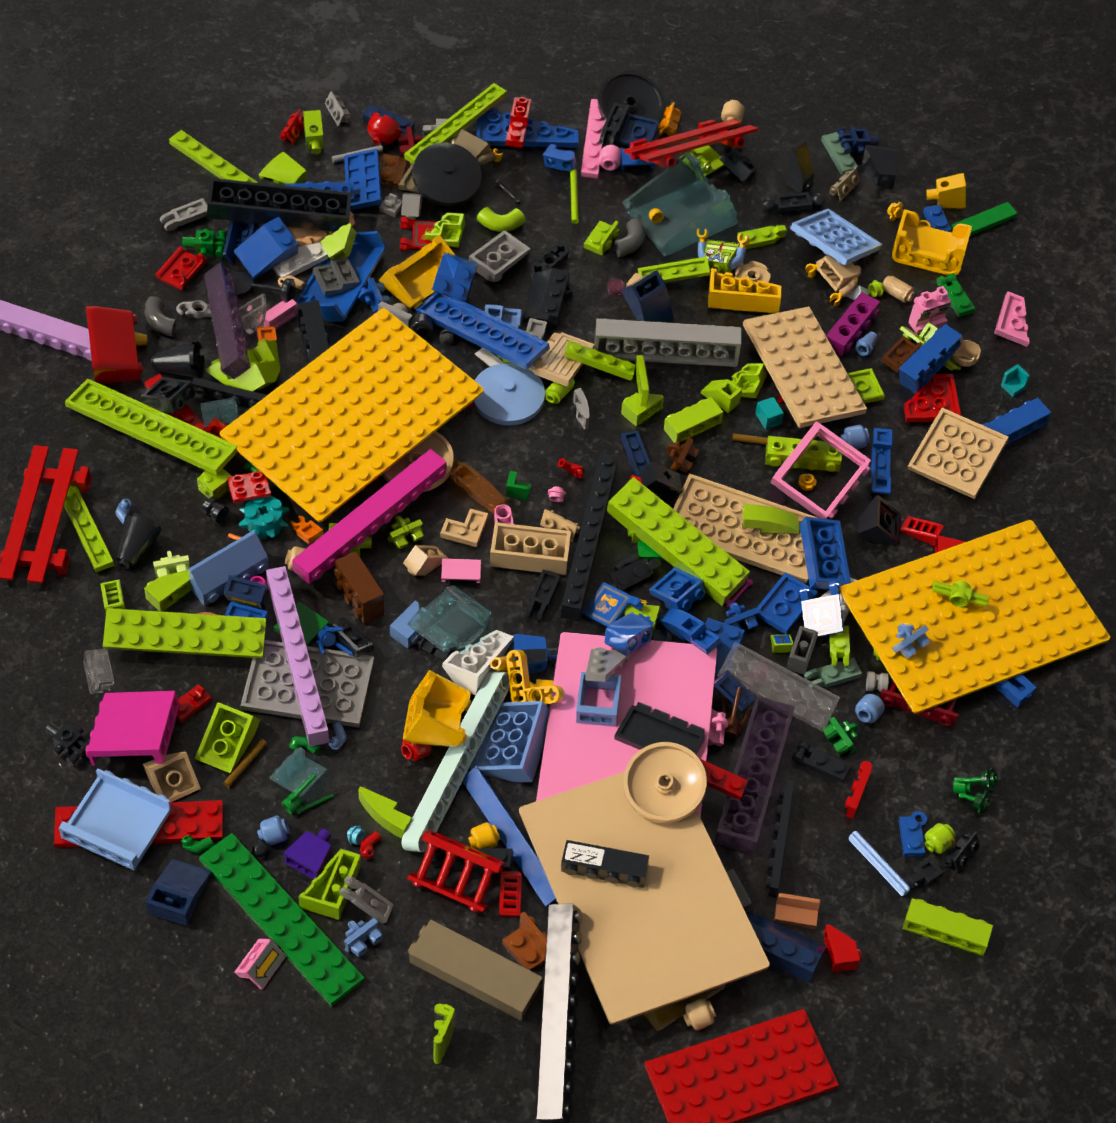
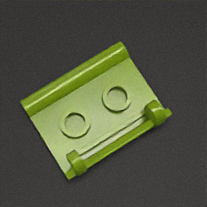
M437 1004L434 1007L435 1013L444 1016V1021L437 1020L434 1022V1028L439 1030L438 1035L434 1037L433 1060L435 1064L442 1062V1058L454 1033L455 1011L453 1007L447 1004Z

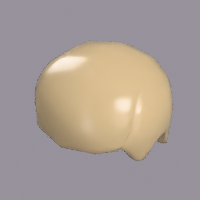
M963 340V344L952 355L954 362L963 367L975 365L981 354L980 346L973 341Z

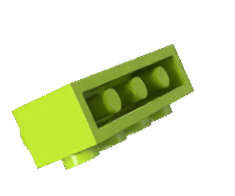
M768 436L765 465L782 466L802 439ZM813 440L792 468L839 472L842 453L825 441Z

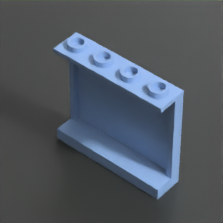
M97 768V778L68 823L63 821L59 826L61 838L135 870L171 813V802L162 794H154L144 786H136L128 779L118 778L110 771H102Z

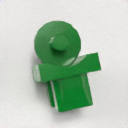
M835 717L829 719L831 724L824 728L823 732L829 741L836 736L841 738V740L833 744L839 755L850 751L851 754L854 753L856 749L849 736L853 740L858 737L856 734L859 728L856 723L849 724L848 721H844L842 725L845 728L843 729Z

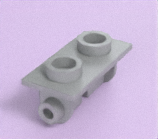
M330 91L325 105L337 126H340L341 122H350L351 114L345 109L341 97L334 95Z

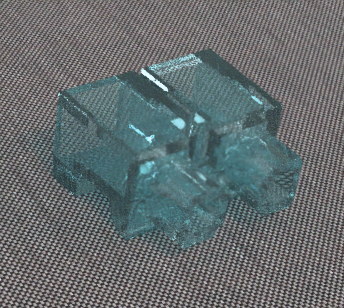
M234 398L200 403L204 427L209 426L214 417L218 420L221 418L223 423L233 422L239 417L237 403Z

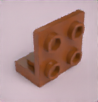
M523 912L520 914L519 929L504 938L502 944L520 966L534 971L546 962L547 934L537 928V923L532 916L528 917Z

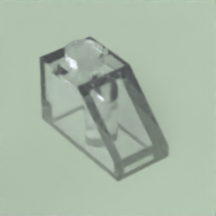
M263 293L235 310L236 323L248 334L264 326L267 310L266 295Z

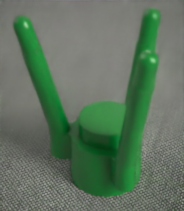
M313 774L307 781L303 780L281 803L290 815L295 812L297 815H300L303 811L333 798L334 794L322 797L302 807L303 800L299 795L317 777L316 774Z

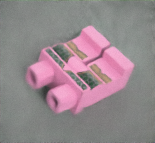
M943 286L937 288L932 293L923 292L921 296L914 299L915 304L911 311L909 324L917 335L921 334L928 322H931L938 328L944 324L947 325L945 316L949 305H951V300L948 298V292Z

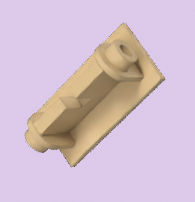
M544 510L540 525L549 529L571 531L570 541L573 542L575 534L580 532L581 527H579V524L573 523L568 519L565 520L564 517L554 513L553 510Z

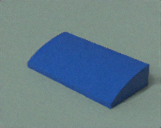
M805 517L800 523V531L810 589H829V582L836 581L840 587L851 583L840 521Z

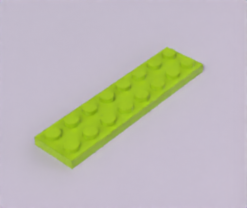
M107 608L103 648L263 659L266 618Z

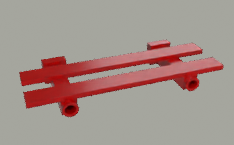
M731 119L716 124V121L709 120L698 123L699 129L652 142H648L644 138L630 142V148L624 149V153L629 154L633 160L641 159L663 167H673L676 164L674 155L720 142L733 148H741L745 143L742 136L758 132L759 128L748 125L728 131L726 129L741 126L742 122ZM698 137H699L698 140H694V141H691V142H687V143H684V144L676 145V146L669 147V148L662 149V150H659V149H658V148H662V147H665V146L673 145V144H676V143H680V142H683V141H687V140H690V139H694V138H698Z
M34 445L28 468L24 470V482L6 546L1 552L0 579L13 581L17 566L30 567L27 582L43 584L47 569H56L58 575L66 576L70 563L67 550L59 549L57 554L51 552L69 486L79 487L80 492L83 493L89 492L92 480L89 467L81 466L80 471H74L79 453L78 449L63 448L58 469L44 468L49 447ZM39 484H53L35 552L21 550Z

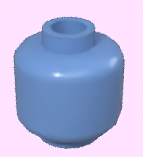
M862 425L847 427L844 430V434L841 435V439L856 450L865 448L867 442L870 441L868 430Z
M867 694L857 703L855 712L861 721L874 723L883 714L885 706L881 698L874 694Z
M279 816L263 820L260 823V830L257 831L262 842L265 841L269 846L285 841L288 836L287 834H290L285 818L281 819Z

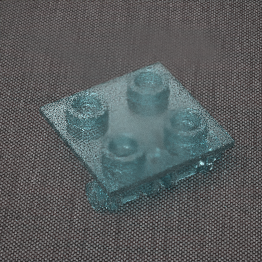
M301 747L296 748L294 753L288 756L282 762V765L276 768L269 777V779L295 793L313 774H316L317 777L299 795L300 797L327 771L326 768L305 757V750Z

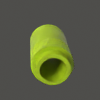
M572 379L568 386L553 382L545 390L547 401L558 404L574 387V379Z

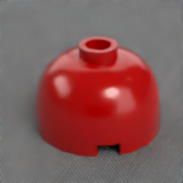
M373 113L367 125V131L372 138V142L377 145L394 143L402 132V129H399V123L387 115L381 117L379 116L380 113Z

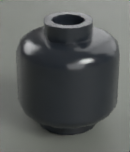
M416 314L411 319L410 329L424 340L428 339L434 331L433 320L428 314Z

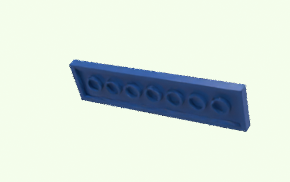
M437 291L416 309V314H428L434 324L526 370L550 349L549 343L458 298Z

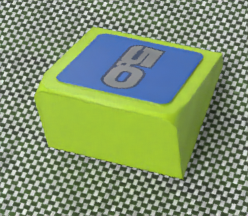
M790 634L771 635L773 653L791 652L793 641Z

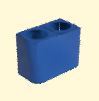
M631 612L606 628L604 642L606 645L627 656L651 641L652 625Z

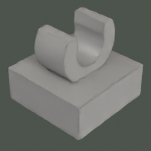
M390 193L380 205L379 212L396 217L402 208V201L398 200L396 195Z

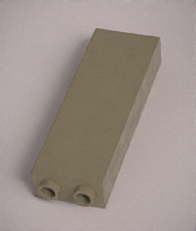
M430 920L427 926L423 925L418 935L419 939L416 943L413 942L408 950L409 962L522 1021L542 987L543 977L433 920Z

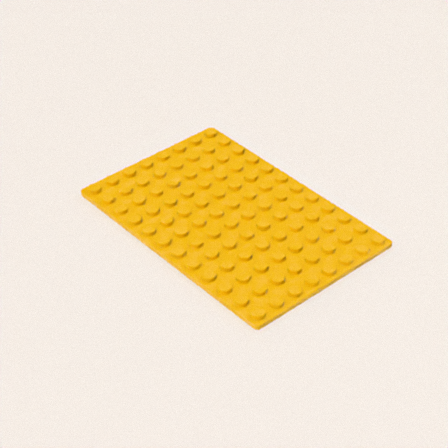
M382 308L221 430L220 436L225 441L237 445L236 450L315 520L322 522L482 395L484 388L391 312Z
M1027 520L839 588L842 598L913 713H920L1108 642L1110 639V635L1032 520ZM938 581L952 585L957 581L967 582L971 586L972 592L989 597L988 605L983 607L969 602L964 607L954 606L948 599L949 596L932 591L933 583ZM904 623L908 626L912 624L914 626L912 632L926 625L929 630L925 634L930 643L919 649L913 641L912 645L917 652L907 659L901 651L894 652L892 648L904 640V638L898 639L896 636L899 633L898 626Z

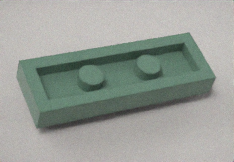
M836 132L823 135L821 141L841 176L846 171H852L854 168L858 170V166L851 154H846L844 148L841 147L838 139L839 134Z

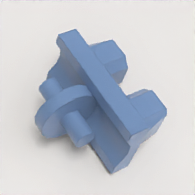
M904 623L898 626L899 633L896 636L898 639L904 638V640L892 648L894 652L901 651L907 659L917 652L912 645L913 641L919 649L930 643L925 634L929 630L926 625L912 632L914 629L912 624L909 626Z
M373 918L366 924L362 920L357 924L353 920L348 922L349 930L345 932L348 938L344 940L345 950L348 954L353 952L356 956L361 957L367 951V946L364 944L367 939L373 945L382 941L383 935L378 929V921Z

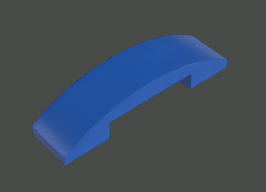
M874 428L871 493L888 495L891 493V429Z

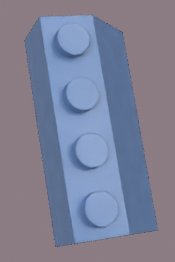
M254 530L188 569L191 591L204 606L215 602L224 595L229 575L250 580L255 575L261 574L269 568L268 556Z

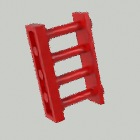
M432 830L426 831L422 840L427 842L428 848L419 872L409 874L407 879L411 880L412 884L417 887L424 888L425 886L464 903L474 912L480 913L487 910L489 904L482 901L493 874L503 870L506 862ZM441 848L446 850L447 856L436 882L427 878L426 874L435 850ZM460 856L465 859L466 864L456 890L444 884L454 858ZM478 864L484 867L483 870L485 872L475 898L463 892L473 866Z

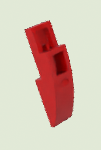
M515 97L506 137V146L523 148L531 99Z

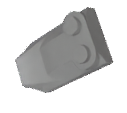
M504 230L471 254L469 260L479 263L476 271L478 274L491 282H498L502 279L503 273L526 256L531 248Z

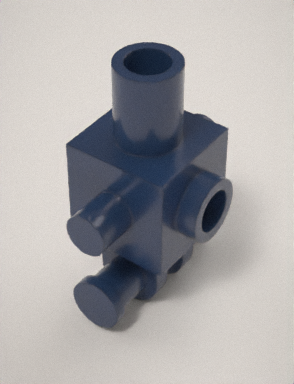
M844 127L837 129L840 145L844 148L846 154H864L866 145L878 146L879 136H870L867 129L853 127L849 133H845Z

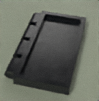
M638 702L636 706H631L614 735L615 740L639 750L654 743L671 742L682 745L697 755L705 740V729L694 724L687 728V721L675 716L669 720L670 714L656 708L651 713V706Z

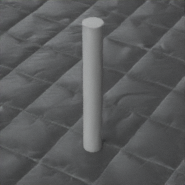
M382 145L332 156L333 163L344 161L345 155L372 149H378L380 153L383 152Z

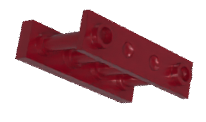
M892 679L889 690L882 689L880 694L884 705L913 713L903 695L896 693L898 687ZM957 699L947 702L945 709L933 707L913 714L940 722L945 726L954 727L958 718V714L953 712Z

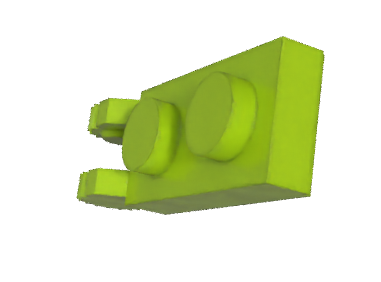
M843 626L844 632L829 635L832 666H836L837 658H843L844 666L849 667V626Z

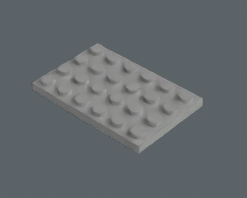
M265 640L263 659H252L240 705L241 710L302 719L283 643ZM306 646L326 723L334 724L340 722L345 726L359 728L373 669L374 656L362 655L356 657L354 654L351 656L346 652L324 649L325 654L322 655L319 648Z

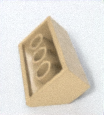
M495 522L490 552V566L534 572L546 570L555 574L566 575L571 531Z

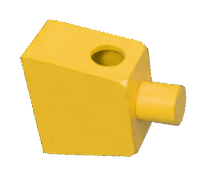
M964 173L937 179L936 189L926 190L927 200L937 199V204L941 205V208H966Z

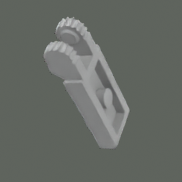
M203 198L162 215L160 221L165 224L166 231L175 230L178 226L207 216V204Z
M347 876L344 880L345 884L350 888L356 889V892L354 893L347 888H341L340 895L347 900H351L353 904L381 924L387 923L393 903L365 883Z

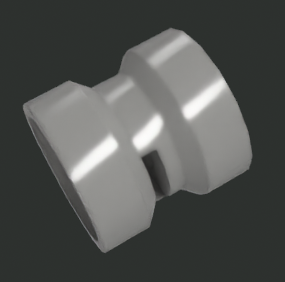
M868 671L866 691L879 690L881 692L882 689L887 690L888 673L875 674V672Z

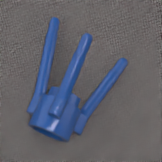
M325 626L324 629L318 632L315 644L319 647L322 655L325 654L323 645L325 647L335 645L347 654L353 655L352 651L335 641L336 637L332 633L343 631V627Z

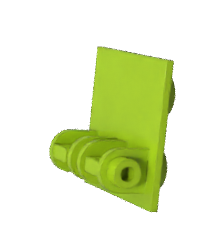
M709 145L687 151L680 157L701 178L725 165L719 160L721 156Z

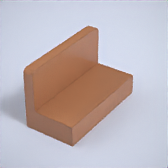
M779 893L774 923L816 929L821 900Z

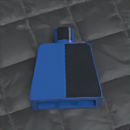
M514 634L513 649L525 652L529 674L546 671L547 660L557 659L558 648H546L545 637Z

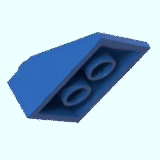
M277 217L258 229L238 246L234 253L254 279L298 254V242L281 219Z
M707 618L706 628L721 639V643L716 647L715 675L720 677L727 669L731 672L742 645L745 630Z

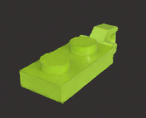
M785 225L768 226L739 232L737 238L742 233V241H744L746 235H748L750 243L745 245V248L750 249L774 244L779 238L786 237L787 229Z

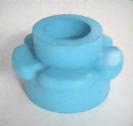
M354 826L347 833L348 841L351 845H360L365 839L366 832L361 826Z

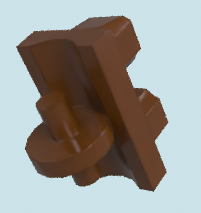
M689 437L681 447L679 442L668 445L666 450L669 458L674 459L676 457L670 470L676 471L679 469L685 473L690 470L693 463L685 457L687 456L693 460L699 452V449L691 445L693 439Z

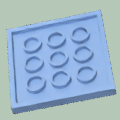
M825 209L793 222L790 227L796 235L805 238L811 245L817 246L823 250L824 254L832 256L842 265H847L879 251L882 246L880 242L830 209Z

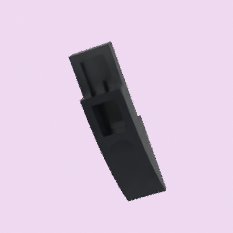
M474 848L506 862L502 871H511L514 855L513 849ZM436 849L431 864L442 867L447 856L446 850ZM460 856L455 857L451 870L463 872L466 864L465 859ZM476 864V866H473L471 873L484 874V867Z

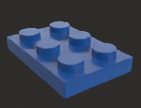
M785 572L758 605V614L755 616L782 633L787 634L803 614L799 589L807 587L810 590V600L815 599L818 591L810 589L809 586Z

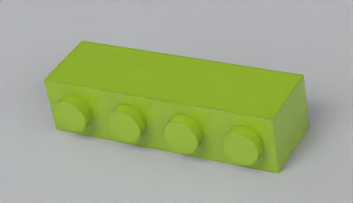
M912 898L902 929L983 956L993 925L988 924L984 920H976L963 913H955L947 910L945 907L934 906L924 900Z

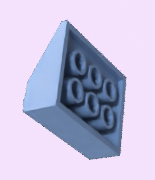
M543 701L502 703L472 761L470 771L478 767L485 776L511 782H533L545 743L549 708Z

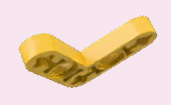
M512 650L507 654L506 660L512 702L536 701L534 697L536 691L540 692V701H543L545 704L558 703L563 700L564 690L560 685L530 688L527 657L524 651ZM518 673L522 676V682L520 684H518L516 681V675ZM556 692V696L548 697L547 693Z

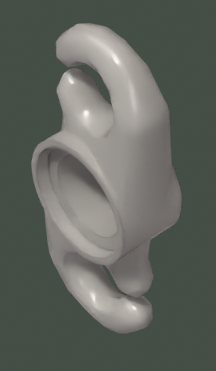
M194 301L181 302L177 305L176 311L183 315L184 312L181 308L188 309L185 312L186 315L204 318L217 317L221 314L222 308L215 304L214 307L217 311L210 310L213 307L212 304ZM195 308H202L203 311H196Z

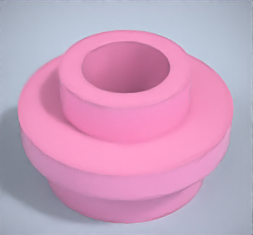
M553 487L548 490L551 501L563 502L564 498H566L567 493L561 487Z

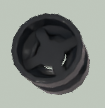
M212 496L205 501L202 511L206 515H211V518L219 523L225 519L229 508L224 504H220L219 500Z

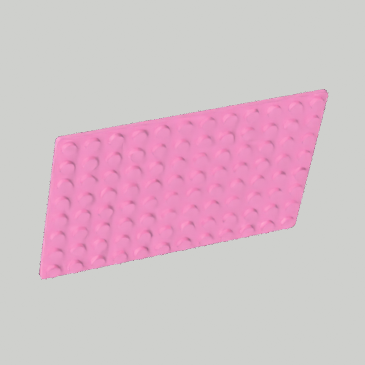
M561 633L553 685H560L563 688L564 698L561 702L550 704L536 801L625 772L629 761L639 749L615 740L614 735L631 706H636L638 702L651 706V713L656 708L670 714L669 720L675 716L687 721V728L691 724L704 728L705 740L696 756L706 761L717 648L707 655L693 644L651 640L630 653V660L628 662L624 661L621 668L615 669V675H621L616 726L576 723L581 672H586L591 649L601 647L606 650H616L605 644V636ZM586 688L584 706L613 708L615 690ZM701 803L700 806L696 809L697 812H698V814H699V816H700V818H701L702 803Z

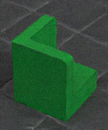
M510 471L506 484V497L528 501L531 484L517 481V472Z

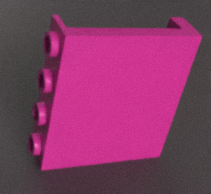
M176 692L105 693L103 701L99 704V714L95 717V727L90 734V743L86 746V756L89 757L92 766H95L97 757L153 755L155 764H164L179 709Z

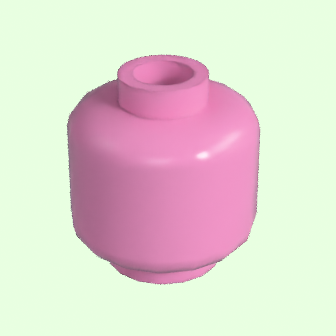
M607 145L601 149L599 163L602 168L615 170L620 166V148L614 145Z

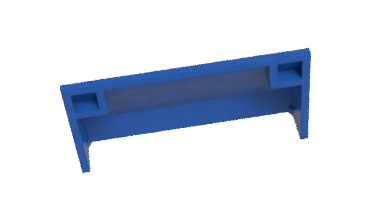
M378 231L357 232L350 256L347 258L360 281L358 286L339 294L324 297L312 273L296 303L319 300L324 320L329 322L344 321L356 302L361 289L364 288L368 278H370L388 247ZM329 258L317 266L330 265L331 259Z

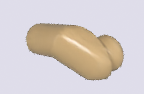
M291 275L278 279L280 287H282L284 280L287 278L294 279L297 289L303 290L305 287V282Z

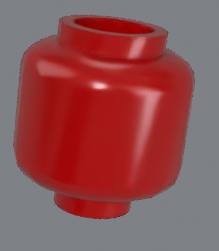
M403 740L401 752L406 759L415 762L431 753V745L409 743Z

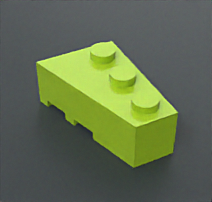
M340 849L324 867L323 872L317 878L315 877L308 889L300 894V908L340 920L347 899L340 895L341 888L352 890V888L345 884L344 880L347 876L357 878L361 868V855Z

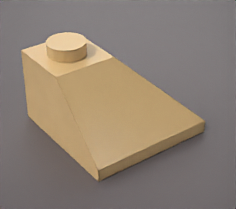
M186 751L166 755L164 764H155L154 759L143 764L156 794L166 796L170 802L201 789Z

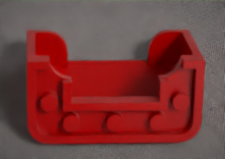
M87 306L86 313L95 382L102 385L140 380V373H143L142 362H138L134 333V325H137L136 314H132L131 310Z

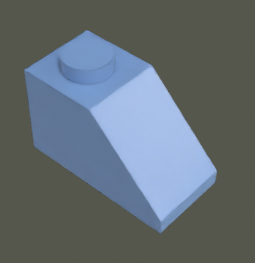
M414 601L390 625V636L407 649L412 644H416L417 640L421 638L420 614L417 601Z

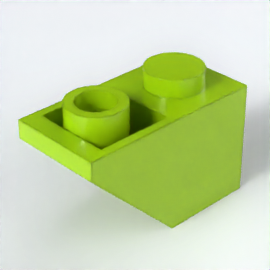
M348 223L340 227L333 234L326 236L320 243L331 260L347 258L350 256L357 233L352 225Z
M729 379L715 380L701 390V394L706 398L712 397L720 408L729 413L740 403L742 389Z

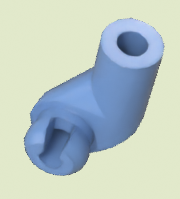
M122 499L116 509V516L122 524L126 514L130 511L131 501L129 499Z
M340 722L332 725L335 736L332 737V740L329 739L328 745L333 750L340 749L347 740L345 730Z

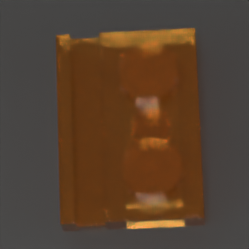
M383 154L380 163L381 184L392 186L399 184L404 177L408 161L400 158V156Z

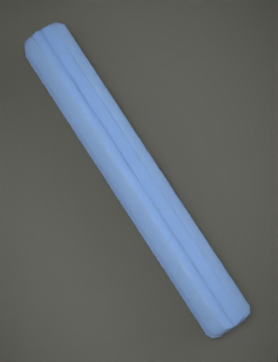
M854 831L849 836V841L901 896L906 895L910 890L909 885L859 832Z

